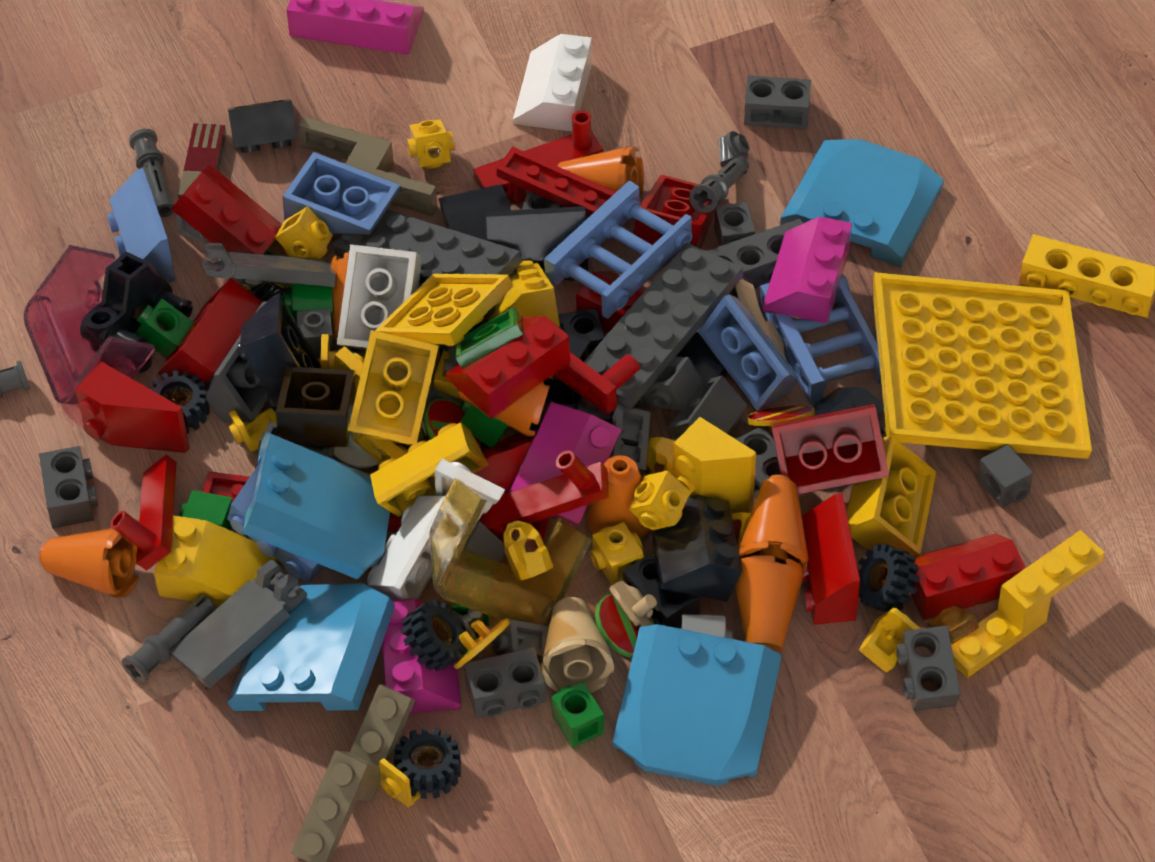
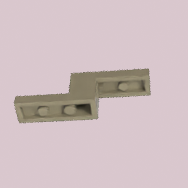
M303 117L299 124L301 147L347 160L345 164L399 184L400 190L391 202V205L429 216L434 215L437 209L436 186L424 181L399 176L396 173H389L394 164L391 141L359 133L352 129L331 125L321 120Z
M379 684L351 751L335 750L291 851L292 855L307 862L332 861L357 800L372 802L381 782L379 762L383 758L388 762L390 761L415 699Z

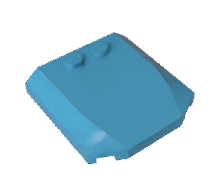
M861 139L824 140L783 212L780 225L799 218L804 224L819 216L852 223L851 242L871 248V257L902 267L943 189L944 179L921 159Z
M267 432L260 446L257 464H260L253 500L246 512L242 533L358 580L369 567L375 566L384 554L390 511L378 505L375 499L370 474Z
M364 583L301 585L300 587L305 590L307 596L293 610L288 611V614L291 616L244 658L227 703L233 711H264L266 702H321L327 711L359 710L395 608L390 597Z
M659 624L640 627L613 736L612 747L618 752L620 749L635 761V765L646 772L715 786L727 784L731 779L749 775L748 778L756 777L782 655L765 645Z

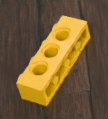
M1033 234L1022 261L1019 284L1036 288L1068 290L1070 298L1119 310L1130 315L1148 318L1155 298V266Z

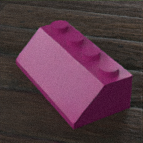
M290 0L286 12L289 35L292 37L409 55L424 13V7L384 0Z

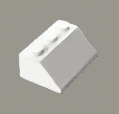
M559 34L531 51L513 117V124L572 132V115L581 110L592 66V37Z
M350 244L337 345L363 351L367 350L371 330L375 331L419 288L422 257L417 252Z
M418 496L413 506L409 505L405 509L399 531L396 535L390 536L385 545L383 559L379 565L376 564L372 567L368 575L367 583L369 587L390 597L391 600L419 599L457 529L460 527L452 500L446 496Z

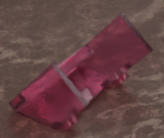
M69 245L25 307L23 317L25 327L53 396L58 403L78 404L75 388L101 362L134 379L155 351V347L152 344L109 336L96 353L91 349L90 342L83 339L80 334L83 318L102 301L103 290L99 281L105 274L106 267L116 259L114 254Z

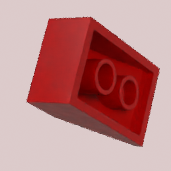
M661 174L640 206L673 226L685 214L691 216L692 240L690 244L701 249L714 217L715 209L708 213H701L691 205L689 200L690 192L699 184ZM636 219L634 235L651 245H654L663 236Z
M101 362L75 388L79 403L78 407L84 424L83 428L93 439H101L114 446L186 453L190 449L182 407L109 365Z

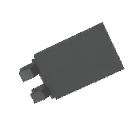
M205 243L204 251L207 253L208 259L214 260L219 258L216 262L203 259L202 266L203 269H206V276L224 279L234 276L236 279L335 287L336 273L330 267L328 260L227 252L222 243Z
M270 560L257 570L256 579L254 578L252 581L249 580L177 643L170 650L171 655L179 664L210 689L291 617L288 611L293 610L307 596V593L298 586L299 582L290 573L284 575L280 572L282 570L280 566L273 560Z

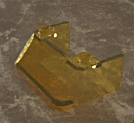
M454 478L429 532L434 590L449 602L501 620L508 618L509 620L548 626L554 605L564 598L592 539L567 520L559 517L546 544L554 567L532 578L519 581L509 565L463 549L487 500L464 482ZM535 545L525 546L526 552L537 550Z

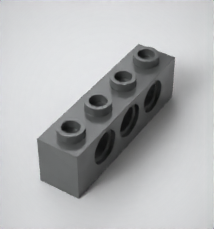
M799 218L708 250L707 252L743 267L742 279L753 284L755 289L770 283L785 232L803 223ZM734 287L729 294L736 296V288Z

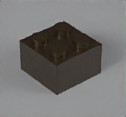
M286 366L276 410L278 437L297 445L347 447L350 436L348 427L356 397L355 370Z

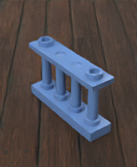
M628 181L544 258L545 275L555 287L565 278L572 277L602 296V316L608 319L617 309H622L628 302V299L682 249L686 243L690 244L692 240L691 216L685 214L674 226L640 206L639 186ZM635 218L663 236L654 245H651L621 226L628 219ZM613 237L642 254V256L630 265L600 247V245L608 238ZM593 257L621 274V276L609 285L579 267V265L586 258Z
M844 275L841 277L835 298V304L838 308L832 310L828 324L807 319L797 320L795 317L791 318V316L763 311V303L770 283L760 286L759 307L766 321L774 324L783 341L785 357L799 377L798 383L810 405L823 399V389L827 386V382L871 369L878 384H881L878 344L850 294L849 283ZM845 320L850 330V333L814 344L804 343L801 337L802 332ZM858 345L864 356L863 358L822 369V367L817 368L814 362V357Z

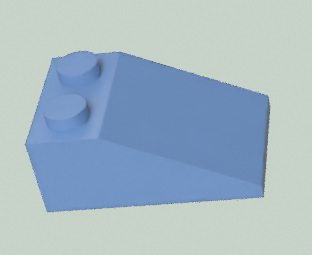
M313 152L283 195L284 221L308 206L320 220L326 223L331 233L370 235L400 190V185Z

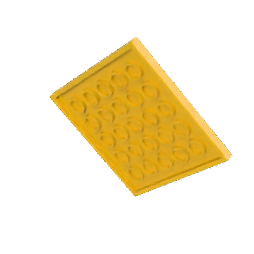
M874 272L871 283L887 436H893L901 443L990 451H996L1009 445L1015 453L1089 458L1092 447L1068 290Z

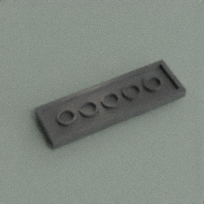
M388 209L370 235L342 234L332 244L335 255L344 257V253L350 251V244L417 252L422 257L420 283H424L432 274L510 275L523 261L518 250Z
M686 243L586 358L584 363L600 375H603L626 354L633 356L639 363L640 370L616 390L617 403L632 409L704 324L723 297L728 295L742 279L743 267Z

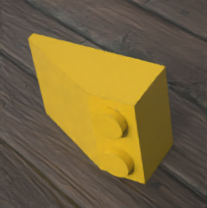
M371 330L348 432L411 446L417 443L439 345Z
M173 515L171 553L156 564L154 576L160 597L193 602L202 594L205 595L203 602L209 598L214 605L220 606L249 580L252 581L254 578L256 579L259 568L270 560L277 563V559L265 555L258 548L255 541L212 522Z

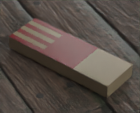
M193 124L178 198L182 196L208 164H211L217 170L219 169L226 135L225 125Z

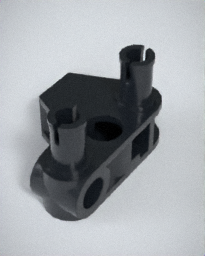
M126 251L106 267L102 301L85 315L81 322L80 334L83 339L90 342L91 349L96 353L108 354L120 349L135 358H140L145 354L148 343H146L147 339L135 335V332L141 325L136 321L137 319L132 317L135 315V310L139 307L144 310L148 304L154 307L161 299H164L189 318L193 310L192 302L173 294L169 283L150 262Z

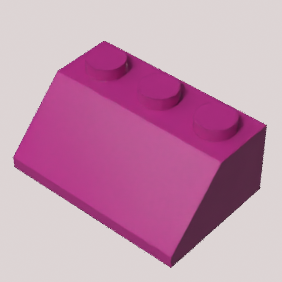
M819 216L786 231L762 310L828 324L850 250L852 223Z
M550 402L509 492L562 475L563 473L556 466V459L563 451H572L585 466L598 462L604 464L609 459L622 429L589 413ZM587 505L552 516L551 518L567 526L579 525Z
M415 598L392 600L395 608L382 642L386 686L415 699L410 714L462 709L458 669L453 667L455 662L440 671H435V668L432 670L427 669L426 662L422 665L417 662V654L412 656L409 653L412 647L410 645L405 646L403 641L407 638L401 632V629L405 627L402 625L403 620L408 614L424 604V602Z

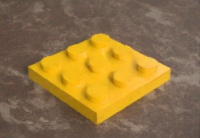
M432 274L375 331L431 344L456 345L464 339V335L474 325L483 320L484 315L494 305L502 301L503 296L513 287L509 275Z

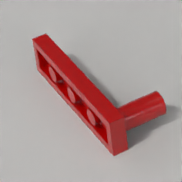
M581 110L572 115L571 135L525 150L524 152L558 166L563 161L602 153L603 148L591 130V115L587 111ZM503 159L473 169L474 178L480 189L502 184L505 193L508 192L509 182L497 177V167Z
M513 146L497 167V177L509 182L508 198L513 203L524 202L527 192L530 191L564 207L585 206L586 217H590L616 193Z
M570 352L571 362L553 375L608 415L617 407L616 390L640 370V366L633 356L626 354L603 375H600Z
M563 451L556 459V466L561 470L562 475L503 494L496 504H492L491 508L486 513H483L477 522L480 521L494 535L505 532L507 524L510 522L521 521L531 524L609 498L608 469L602 462L585 466L572 451Z
M167 454L143 472L139 521L122 510L113 517L110 524L114 531L137 546L136 564L146 571L171 553L177 461Z

